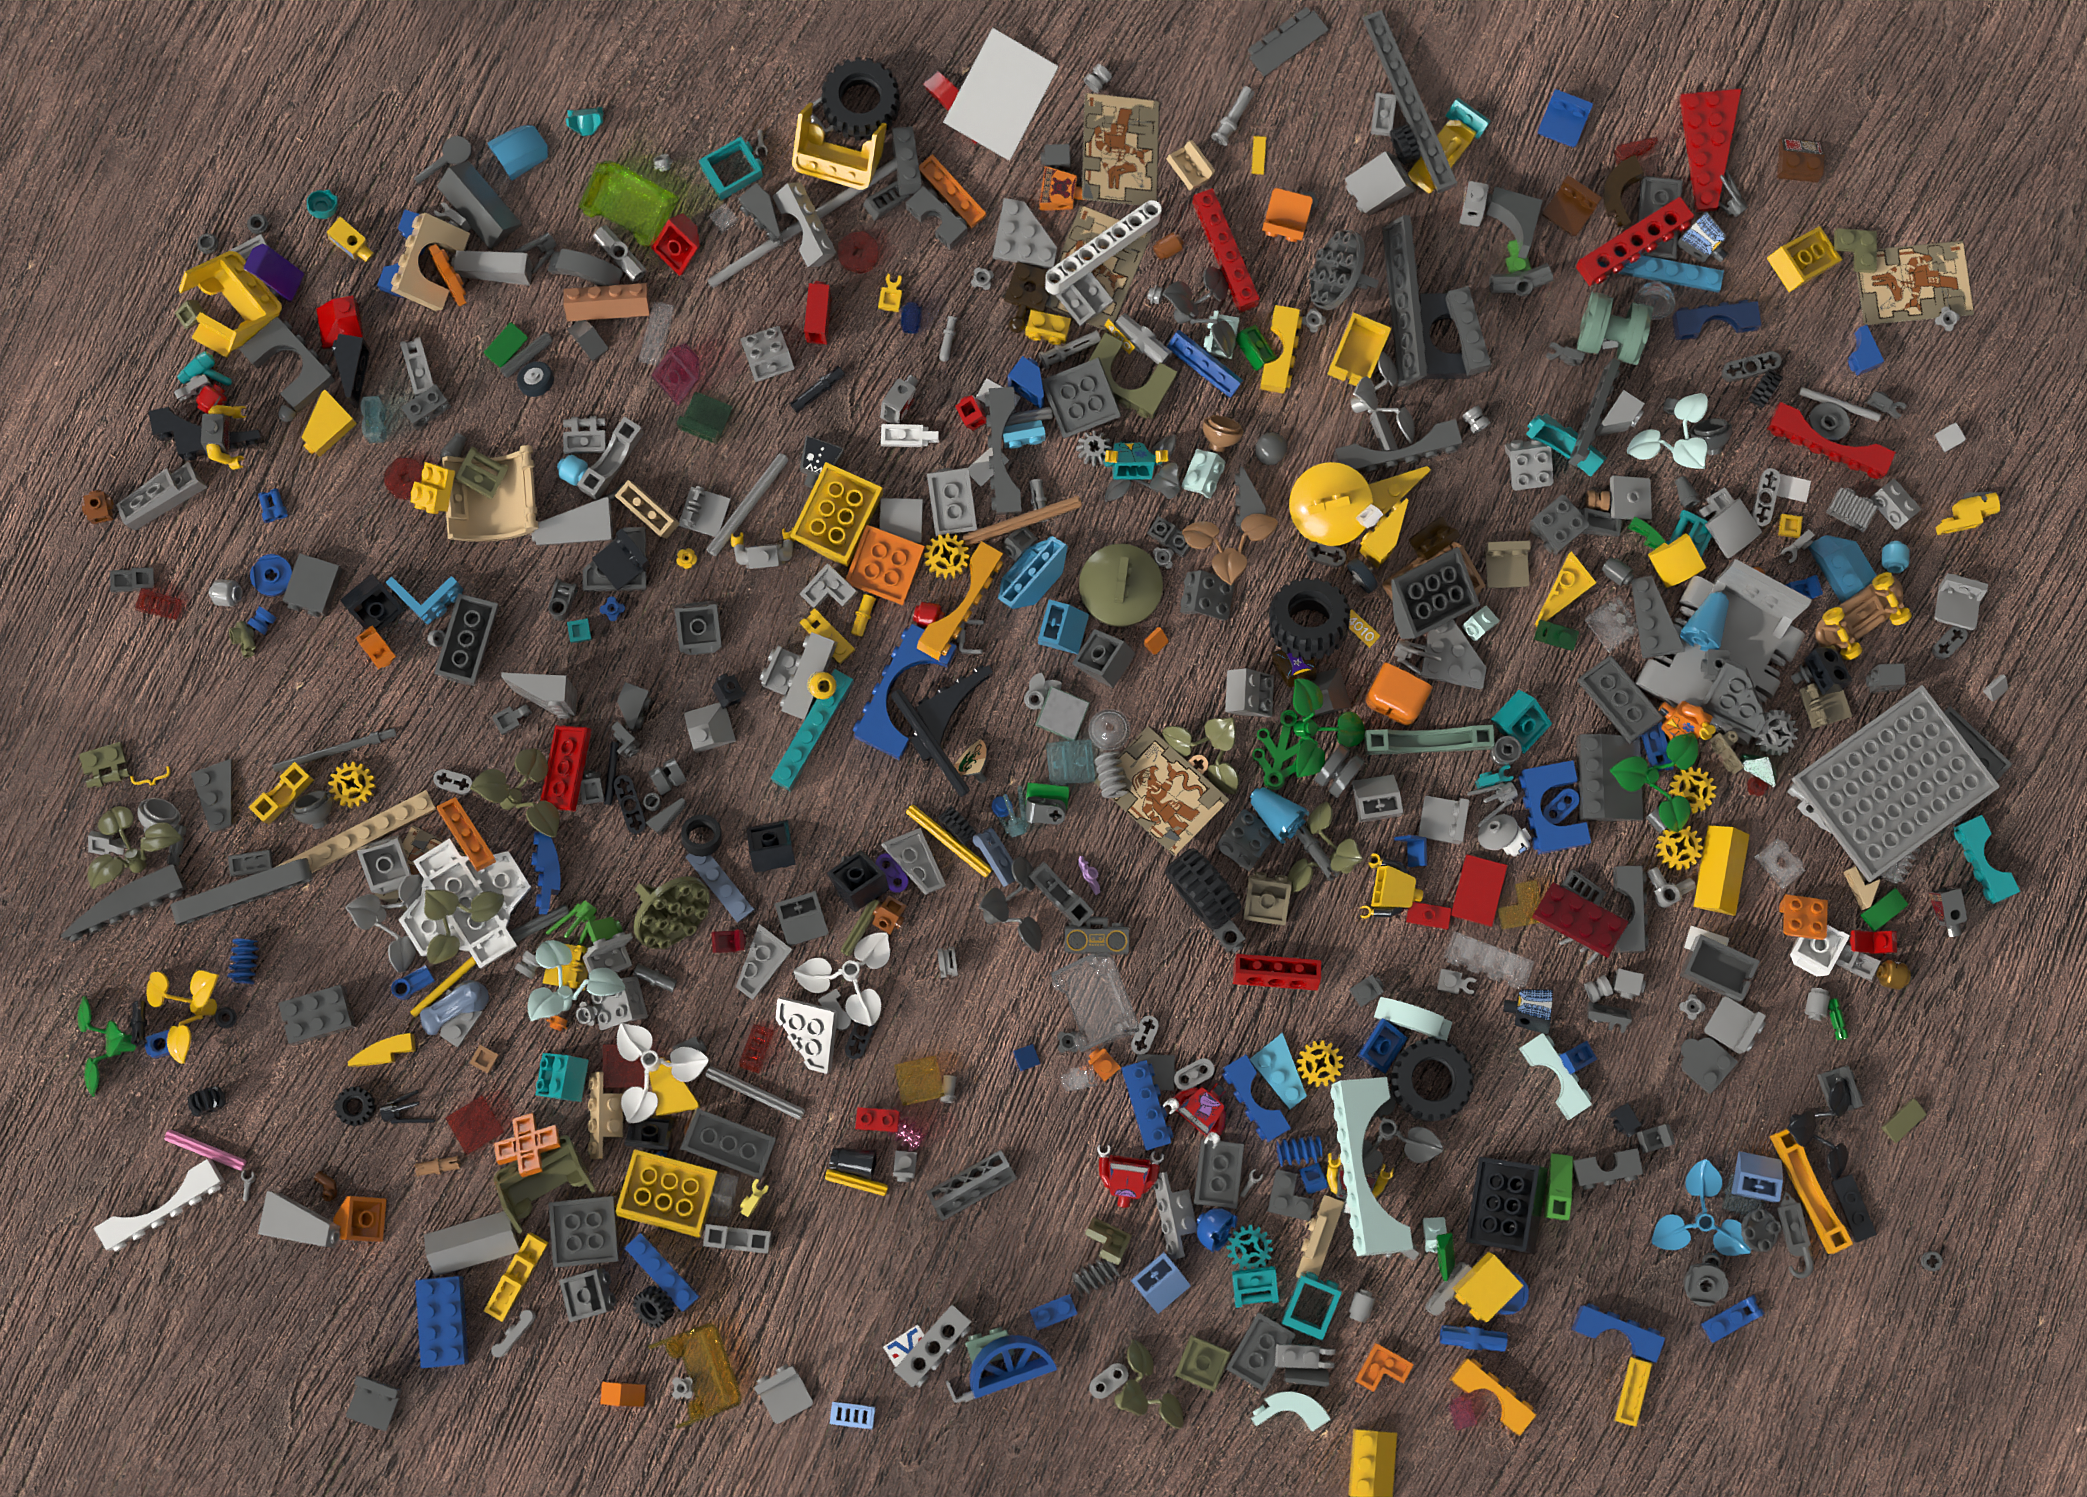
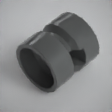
M1503 736L1497 740L1490 752L1493 763L1503 767L1514 764L1520 757L1522 749L1521 744L1516 738Z
M674 757L664 762L662 768L657 766L648 771L661 796L672 790L673 785L679 786L687 781Z

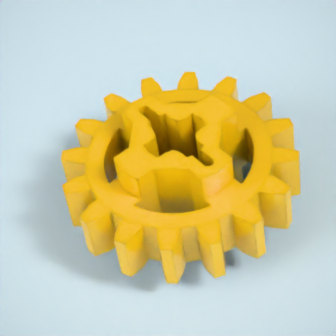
M949 533L946 534V538H942L939 534L937 541L932 538V546L926 545L929 553H924V558L929 559L925 561V565H931L929 572L936 571L937 578L943 574L945 580H947L948 575H951L954 579L956 572L962 574L961 567L967 568L968 566L964 560H969V555L964 554L968 552V547H962L964 541L957 542V535L951 539ZM947 544H952L956 547L952 548L950 546H947ZM939 546L938 554L933 556L935 549ZM944 549L950 555V564L944 557ZM961 557L959 563L954 566L955 560ZM938 565H942V566L946 567L947 569H942V568L938 567Z
M352 762L349 767L347 763H343V769L336 767L338 773L330 775L334 778V781L328 782L330 786H333V789L329 790V792L336 794L333 798L336 802L341 799L340 805L343 807L346 803H348L349 808H353L354 803L361 807V801L369 802L366 798L368 795L374 796L370 790L376 788L371 783L375 780V777L368 776L371 770H364L365 766L363 764L357 767V764ZM352 772L351 775L344 777L346 773ZM362 776H364V778H365V782H366V786H365V787H364L363 784H362V779H363ZM345 782L355 783L359 789L356 787L350 788ZM339 783L342 785L343 788L341 793L339 791ZM361 794L360 796L353 798L354 795Z
M1690 767L1687 773L1685 770H1681V776L1676 774L1673 777L1676 782L1670 783V786L1674 789L1669 791V794L1674 796L1680 795L1691 800L1692 803L1689 804L1693 813H1697L1698 808L1704 811L1706 809L1705 805L1710 806L1712 804L1709 798L1713 799L1716 797L1714 793H1711V791L1716 789V786H1711L1710 784L1714 779H1707L1708 772L1701 774V768H1697L1693 772V768ZM1693 777H1696L1701 781L1694 780ZM1682 781L1683 789L1682 792H1679V786ZM1695 787L1697 791L1690 793L1689 789ZM1704 788H1706L1705 798L1702 795Z
M1687 826L1685 829L1682 828L1679 832L1664 829L1662 831L1664 837L1659 836L1657 838L1661 842V844L1656 845L1657 849H1661L1657 856H1663L1664 859L1661 863L1669 862L1668 868L1670 869L1674 865H1676L1678 871L1681 870L1682 865L1685 869L1690 868L1689 863L1692 865L1697 863L1694 858L1702 856L1698 853V851L1703 849V846L1698 845L1702 839L1695 837L1697 831L1690 832V826ZM1673 834H1680L1676 839L1670 838ZM1681 842L1682 850L1678 852L1676 845ZM1666 848L1669 849V852H1670V854H1671L1670 856H1669V854L1667 853ZM1683 855L1689 857L1687 860L1678 861Z
M1324 1040L1320 1042V1045L1313 1041L1311 1048L1308 1045L1304 1046L1306 1052L1300 1051L1299 1054L1303 1058L1297 1060V1063L1302 1066L1297 1071L1304 1072L1301 1078H1309L1308 1084L1310 1085L1314 1081L1316 1087H1319L1321 1082H1323L1325 1087L1328 1086V1080L1334 1083L1336 1081L1334 1075L1340 1076L1341 1073L1337 1070L1344 1066L1339 1064L1343 1057L1336 1055L1339 1049L1332 1050V1043L1325 1046ZM1314 1050H1323L1320 1055L1310 1054ZM1325 1055L1323 1059L1325 1068L1321 1067L1316 1071L1317 1063L1315 1060L1318 1061ZM1329 1055H1331L1334 1060V1066L1331 1065L1329 1062ZM1306 1061L1311 1065L1312 1071L1310 1073L1306 1068ZM1322 1072L1330 1074L1325 1078H1317Z

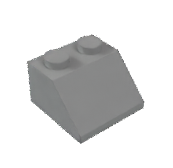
M1623 390L1595 432L1596 436L1627 431L1629 426L1634 427L1644 413L1641 409L1645 403Z

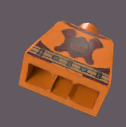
M1045 166L1040 210L1073 209L1074 199L1085 200L1082 199V187H1076L1077 176Z

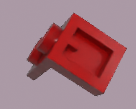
M1851 930L1852 952L1870 954L1897 953V931L1868 932Z
M857 1107L855 1129L862 1131L898 1132L900 1112L898 1110Z

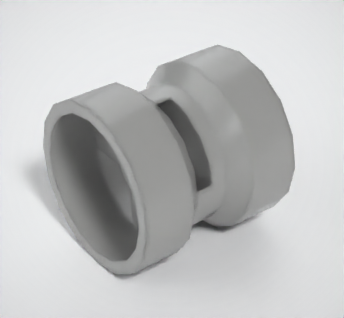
M1097 64L1093 68V72L1084 78V82L1092 91L1099 93L1103 89V84L1108 83L1112 79V75L1104 66Z
M1479 405L1473 407L1462 416L1463 420L1469 423L1473 434L1483 430L1491 423L1487 417H1484L1482 414L1483 410Z
M525 951L522 955V961L517 963L514 969L533 979L536 975V969L541 966L537 963L536 956Z
M1605 975L1598 977L1594 982L1589 981L1584 984L1586 993L1593 1003L1599 1001L1602 996L1607 997L1613 994L1612 987Z

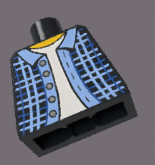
M1520 989L1517 1001L1504 999L1503 1012L1515 1014V1025L1517 1027L1548 1034L1551 1022L1553 990Z

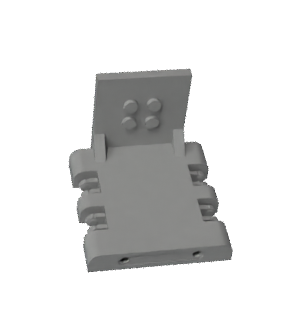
M1735 559L1713 583L1702 577L1693 576L1678 603L1686 606L1681 607L1680 612L1691 618L1710 593L1718 591L1727 596L1729 606L1719 650L1730 651V660L1747 667L1760 702H1766L1767 697L1771 699L1780 685V681L1776 679L1779 677L1780 672L1767 664L1771 661L1778 666H1785L1786 661L1791 662L1805 634L1790 624L1808 608L1812 599ZM1675 618L1674 627L1685 652L1672 654L1674 655L1672 660L1664 655L1656 656L1655 659L1657 661L1649 659L1635 684L1640 690L1662 702H1667L1674 708L1681 701L1700 706L1713 683L1709 679L1704 678V672H1701V661L1705 659L1706 651L1700 650L1701 646L1696 643L1693 646L1689 645L1680 637L1681 629L1687 621ZM1712 718L1709 724L1715 726L1716 731L1722 734L1735 731L1738 734L1737 742L1744 746H1747L1752 738V735L1716 718Z

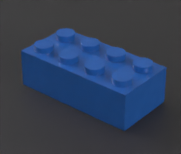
M463 1276L415 1280L421 1368L469 1364Z

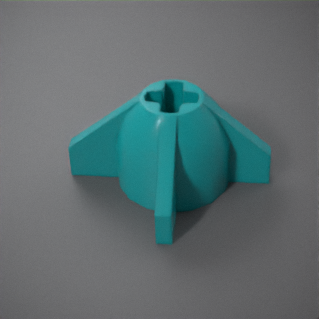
M601 106L593 109L567 110L566 125L581 136L594 135L603 123V108Z

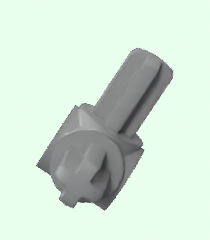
M1654 867L1647 872L1656 888L1654 891L1655 901L1662 908L1670 907L1680 901L1684 894L1696 888L1695 882L1691 878H1687L1676 885L1671 882L1667 884L1658 867ZM1664 892L1670 895L1671 901L1665 898Z

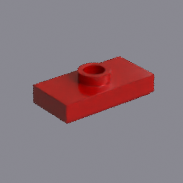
M1412 902V906L1407 910L1406 923L1448 930L1451 908Z

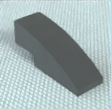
M1588 508L1578 509L1589 522L1588 528L1582 534L1620 536L1622 519L1611 518V513Z

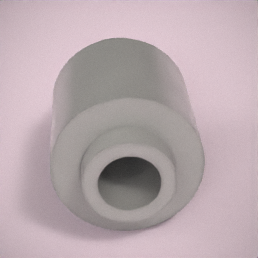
M1811 988V992L1808 993L1805 1014L1809 1015V1019L1821 1021L1822 1018L1827 1016L1830 999L1828 996L1829 991L1821 988Z
M1360 1289V1292L1354 1293L1349 1312H1351L1349 1318L1366 1323L1367 1318H1370L1376 1299L1372 1297V1292Z

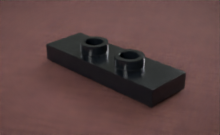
M1850 1174L1832 1181V1187L1855 1243L1876 1236V1231L1853 1175Z

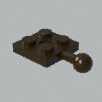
M1020 262L1016 263L1004 297V302L1019 306L1016 317L1011 318L1009 321V328L1012 332L1020 333L1024 330L1025 322L1023 318L1027 309L1044 313L1050 296L1045 287L1046 273L1048 271ZM1029 283L1034 284L1036 289L1033 292H1027L1024 289L1025 285Z

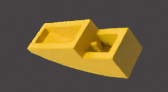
M414 1034L396 1035L370 1045L350 1059L348 1066L360 1067L394 1063V1054L416 1051Z

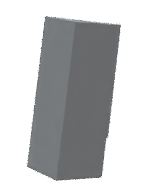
M188 461L173 473L167 468L116 504L122 522L129 528L137 530L206 489L207 486Z
M504 1211L424 1234L426 1257L435 1277L518 1253L520 1250L514 1225Z

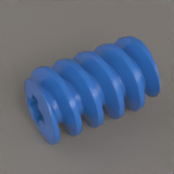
M248 939L232 940V943L238 947L231 948V951L237 954L230 957V960L235 962V964L229 965V969L234 971L227 975L233 979L231 982L255 983L249 977L256 975L250 968L257 967V964L251 962V960L258 958L252 952L259 950V947L254 945L255 942L259 941Z
M1309 1136L1306 1143L1303 1137H1299L1298 1144L1294 1138L1290 1139L1289 1144L1286 1139H1282L1281 1145L1276 1141L1278 1161L1281 1166L1284 1165L1285 1160L1288 1161L1289 1165H1292L1293 1159H1296L1298 1165H1300L1302 1158L1305 1159L1306 1164H1309L1310 1157L1313 1158L1315 1163H1318L1319 1157L1322 1158L1320 1136H1316L1315 1142Z

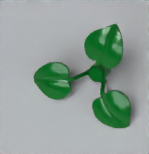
M1294 679V708L1298 714L1306 716L1302 717V720H1298L1294 725V733L1298 737L1306 739L1298 748L1296 774L1297 777H1305L1319 773L1325 765V753L1322 748L1317 747L1318 742L1312 739L1311 736H1314L1317 731H1338V743H1342L1346 747H1353L1363 740L1365 727L1361 718L1354 712H1344L1340 715L1338 727H1318L1313 720L1309 719L1315 715V710L1322 707L1323 694L1315 683L1306 679Z
M1692 732L1677 735L1669 741L1666 753L1667 757L1672 761L1671 763L1649 767L1644 758L1632 756L1621 760L1610 769V772L1615 776L1621 787L1627 791H1637L1644 783H1648L1650 787L1655 788L1667 797L1668 800L1663 801L1659 805V816L1663 824L1673 832L1681 831L1691 813L1690 804L1683 796L1677 795L1672 798L1670 794L1657 786L1655 782L1659 779V769L1673 767L1676 764L1679 769L1686 770L1695 763L1698 756V742Z
M83 996L77 1017L80 1031L86 1032L89 1029L103 1033L106 1036L107 1054L94 1059L88 1058L84 1069L86 1087L89 1093L96 1097L94 1093L99 1081L97 1063L102 1059L121 1055V1052L135 1051L136 1045L131 1044L132 1034L123 1033L114 1021L108 1022L106 1030L93 1027L90 1023L91 1008L87 997Z

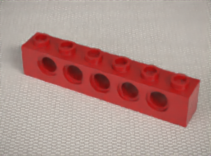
M1213 188L1194 195L1193 206L1227 282L1238 313L1257 307L1260 300Z
M1679 196L1581 258L1576 268L1589 286L1595 283L1599 285L1612 272L1614 274L1620 272L1628 262L1631 264L1636 262L1644 252H1652L1658 247V243L1662 241L1665 243L1672 239L1677 231L1683 232L1691 226L1694 215ZM1666 219H1669V220H1671L1674 224H1673V225H1670V224L1666 223L1665 220H1666ZM1648 230H1654L1657 235H1651ZM1632 241H1638L1640 243V246L1634 245ZM1615 251L1622 252L1624 256L1616 255ZM1598 262L1606 263L1607 267H1601Z

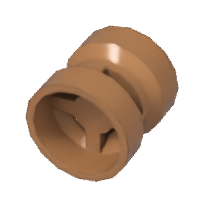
M1587 490L1586 508L1608 512L1610 504L1609 491L1598 493L1594 490Z

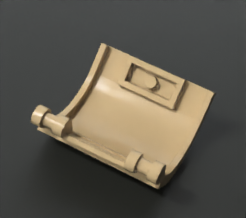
M524 445L520 447V451L490 458L501 465L504 463L509 466L492 499L453 479L448 512H446L448 539L473 542L499 541L521 537L533 533L534 530L539 528L535 516L537 515V507L535 505L533 478L534 461L531 460L532 446ZM443 457V467L454 470L455 478L465 458ZM472 459L471 463L497 476V471Z

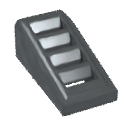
M897 181L866 198L863 205L873 220L881 218L910 198L909 194L900 195L901 197L899 198L896 196L893 189L899 194ZM887 193H888L889 196L892 198V200H893L892 202H891V200L888 198V196L886 195ZM880 198H881V199L883 200V202L886 204L885 206H884V205L882 204V202L879 200Z
M683 798L677 800L649 819L646 824L658 835H662L684 810L687 802Z
M1573 869L1568 872L1560 885L1583 897L1584 892L1589 887L1591 890L1585 899L1589 901L1594 892H1597L1598 895L1593 903L1598 906L1606 894L1605 891ZM1573 878H1575L1577 881L1573 888L1569 887ZM1580 883L1584 884L1579 893L1576 892Z

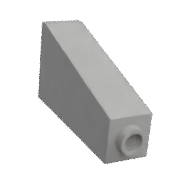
M456 251V257H453L451 266L460 277L528 286L531 284L533 265L527 253Z
M608 497L602 498L538 522L539 528L531 533L532 541H536L538 546L614 540L611 499Z
M267 1191L258 1234L336 1248L340 1239L341 1226L282 1193Z

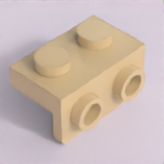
M1193 140L1188 141L1184 148L1169 154L1166 158L1190 191L1207 183L1215 173L1214 168Z

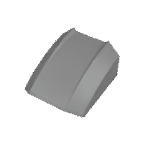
M400 835L366 844L357 850L372 893L386 894L399 890L400 883L407 876L411 875Z

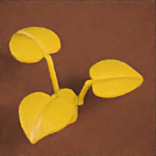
M197 971L193 975L190 984V991L193 994L192 999L167 994L169 981L166 975L161 972L150 974L146 994L151 1006L160 1007L165 997L191 1003L190 1010L196 1015L179 1022L178 1026H172L167 1036L168 1050L171 1056L181 1064H185V1058L191 1044V1032L185 1024L197 1019H203V1015L212 1016L217 1010V1003L210 996L218 980V974Z

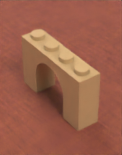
M423 213L416 216L412 223L414 229L412 235H409L406 240L405 246L407 248L405 254H402L399 259L398 265L400 268L398 273H395L392 278L391 284L393 287L391 291L434 311L443 309L449 290L427 280L422 275L418 266L420 251L427 244H436L456 254V251H464L470 233L428 213Z

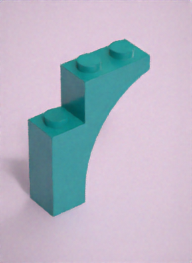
M1548 413L1535 417L1528 424L1529 431L1526 435L1533 440L1548 445L1570 459L1579 434L1570 426L1564 428ZM1589 445L1588 450L1590 452L1585 461L1581 460L1577 466L1591 477L1605 462L1607 457L1594 446Z

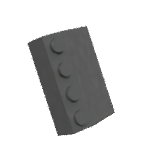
M1455 547L1391 579L1394 621L1401 639L1417 638L1480 605L1459 547Z
M1580 734L1576 738L1579 822L1643 821L1642 787L1637 791H1627L1621 787L1615 776L1610 772V769L1623 759L1632 756L1641 757L1640 737L1629 744L1621 735Z

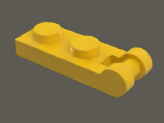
M815 608L806 619L803 618L799 622L809 634L813 632L838 642L832 657L839 664L843 663L855 651V648ZM817 620L820 625L814 629L811 625Z

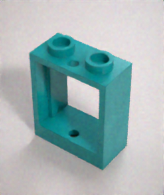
M741 136L698 160L700 168L720 200L727 198L763 177V164L759 158H754L752 146L749 141L744 142ZM741 150L754 171L724 188L712 166Z
M1307 1271L1305 1274L1301 1272L1282 1318V1324L1323 1340L1341 1296L1342 1289L1338 1287V1283L1327 1279L1325 1282L1318 1279L1319 1276L1315 1273ZM1304 1283L1334 1294L1321 1326L1292 1315Z

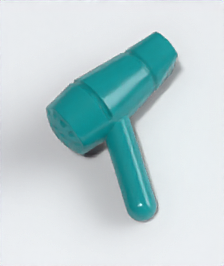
M206 351L194 357L176 376L183 385L189 383L194 376L204 374L226 386L232 384L230 378L211 369L215 365V360Z

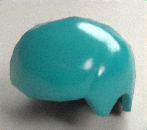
M329 189L324 191L316 190L307 197L306 208L313 217L322 220L328 219L337 212L338 197L333 195Z

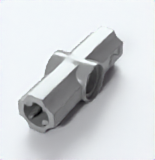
M607 225L601 226L596 230L593 238L607 252L613 262L633 282L640 280L647 270L628 250L626 244L621 242ZM619 250L625 251V253H624L623 256H621V257H616V256H615V253H616L617 251H619Z
M1126 313L1121 315L1114 324L1135 346L1134 349L1136 351L1146 354L1155 363L1159 364L1160 362L1164 364L1172 354L1170 349L1156 339L1155 334L1145 326L1141 327Z

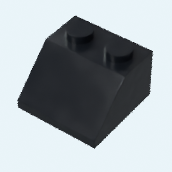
M373 573L340 599L342 604L365 630L373 625L379 632L404 611Z
M788 820L746 828L749 854L754 873L796 865Z
M862 850L827 872V876L843 901L854 912H857L889 890L885 873Z

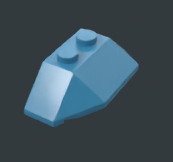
M1825 535L1815 540L1808 547L1841 604L1871 584L1872 580L1877 576L1856 541Z
M1051 536L1048 540L1041 541L1028 548L1002 577L998 599L1012 609L1035 605L1063 574L1067 545Z

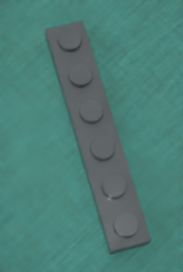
M1615 358L1604 367L1568 461L1573 466H1576L1581 460L1585 461L1589 455L1590 450H1588V447L1596 437L1594 431L1602 421L1600 415L1608 405L1606 399L1614 389L1612 383L1620 373L1618 370L1620 361Z

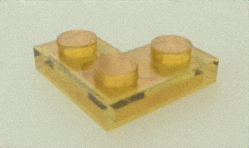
M1537 880L1515 884L1518 905L1498 909L1502 930L1541 923L1532 918L1541 902Z

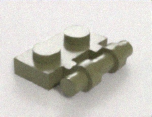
M121 742L79 754L84 774L89 775L93 773V778L86 780L88 788L94 786L97 788L102 787L104 783L122 781V778L130 776L128 768L120 770L119 765L127 763ZM112 769V773L101 774L102 770Z

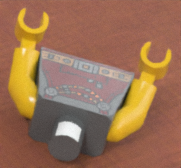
M215 405L211 407L208 414L202 415L201 444L211 460L225 465L229 464V467L233 470L243 468L244 466L238 462L244 460L243 456L230 457L229 455L230 416L235 419L246 418V416H242L241 409L247 408L245 406Z
M1329 1153L1327 1180L1330 1189L1335 1193L1336 1198L1344 1199L1342 1212L1351 1214L1350 1207L1347 1205L1348 1193L1347 1186L1343 1180L1345 1173L1344 1166L1340 1160V1153L1336 1160L1331 1159L1332 1156ZM1385 1164L1381 1166L1380 1171L1365 1175L1375 1199L1383 1192L1388 1180L1393 1176L1394 1169L1392 1168L1391 1172L1386 1173L1384 1171Z

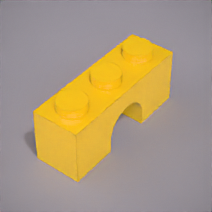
M295 762L280 776L281 780L274 789L268 793L263 792L249 806L268 825L314 781Z

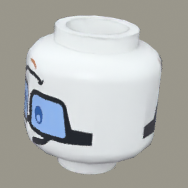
M1518 826V834L1514 841L1503 848L1507 856L1511 854L1516 857L1530 848L1528 840L1532 838L1526 828L1521 830Z

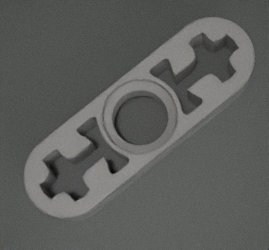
M1773 468L1765 470L1760 476L1751 514L1759 528L1766 527L1773 515L1781 480L1780 473ZM1772 474V478L1775 480L1770 484V488H1762L1768 485L1769 480L1765 477ZM1762 493H1768L1771 496L1770 503L1766 504L1761 501L1760 496ZM1762 508H1764L1766 510L1764 511L1763 517L1766 518V520H1764L1761 523L1759 522V518H1757L1756 516H1759V514L1762 511Z

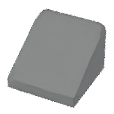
M1956 422L1934 435L1944 453L1966 441Z
M2001 674L1983 689V692L1991 701L1994 702L2008 690L2006 676Z

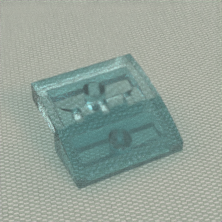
M1091 740L1046 744L1050 785L1095 782Z

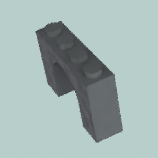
M276 316L239 350L256 369L280 351L289 350L301 355L303 367L300 375L280 393L291 407L299 413L319 396L322 391L335 382V379L332 377L334 372L326 363L323 366L318 361L320 357L313 349L308 351L304 346L306 344L305 340L299 334L295 336L291 332L293 327L285 319L281 321Z

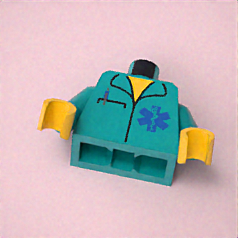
M1123 439L1119 443L1114 444V450H1106L1103 463L1108 468L1112 467L1113 480L1152 479L1154 467L1162 462L1169 461L1168 450H1157L1156 455L1147 450L1144 444L1131 443L1130 440Z

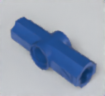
M1441 1325L1440 1344L1463 1346L1466 1349H1488L1502 1352L1506 1351L1507 1333L1487 1331L1484 1328L1465 1326V1328Z

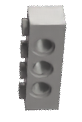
M951 1305L898 1364L894 1371L912 1388L915 1385L920 1387L928 1378L925 1375L931 1368L934 1371L942 1362L940 1357L944 1352L949 1354L957 1344L954 1341L959 1335L963 1338L971 1330L969 1326L971 1321L954 1305ZM945 1325H952L955 1328V1334L952 1337L944 1336L943 1327ZM931 1341H937L940 1344L941 1348L937 1354H932L928 1350V1345ZM918 1357L923 1358L926 1362L923 1370H917L913 1365L914 1360Z

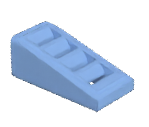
M832 1402L830 1424L873 1429L875 1407ZM838 1407L842 1408L841 1420H836ZM847 1408L851 1409L849 1421H845ZM855 1409L859 1410L858 1422H854ZM864 1410L868 1411L866 1423H862Z

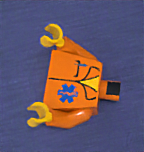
M1681 701L1674 708L1667 702H1664L1658 709V712L1666 717L1661 728L1669 741L1677 735L1690 732L1695 735L1696 739L1701 736L1703 740L1712 738V734L1716 731L1715 726L1709 725L1713 716L1704 712L1700 706Z

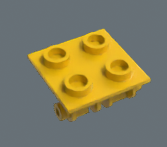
M565 944L571 950L572 961L568 965H561L563 986L578 989L588 977V970L583 960V956L588 952V948L580 945ZM558 967L552 969L545 968L544 984L559 986Z

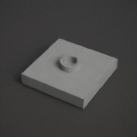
M1610 477L1611 518L1633 519L1635 516L1641 520H1651L1650 478Z

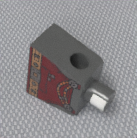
M1944 887L1929 891L1928 894L1938 925L1947 926L1949 937L1962 935L1960 923L1967 921V915L1961 888Z

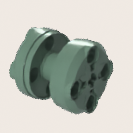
M1592 291L1582 318L1576 350L1598 354L1603 339L1619 342L1617 350L1618 360L1638 365L1649 336L1653 306L1632 302L1627 316L1624 318L1611 314L1613 297Z

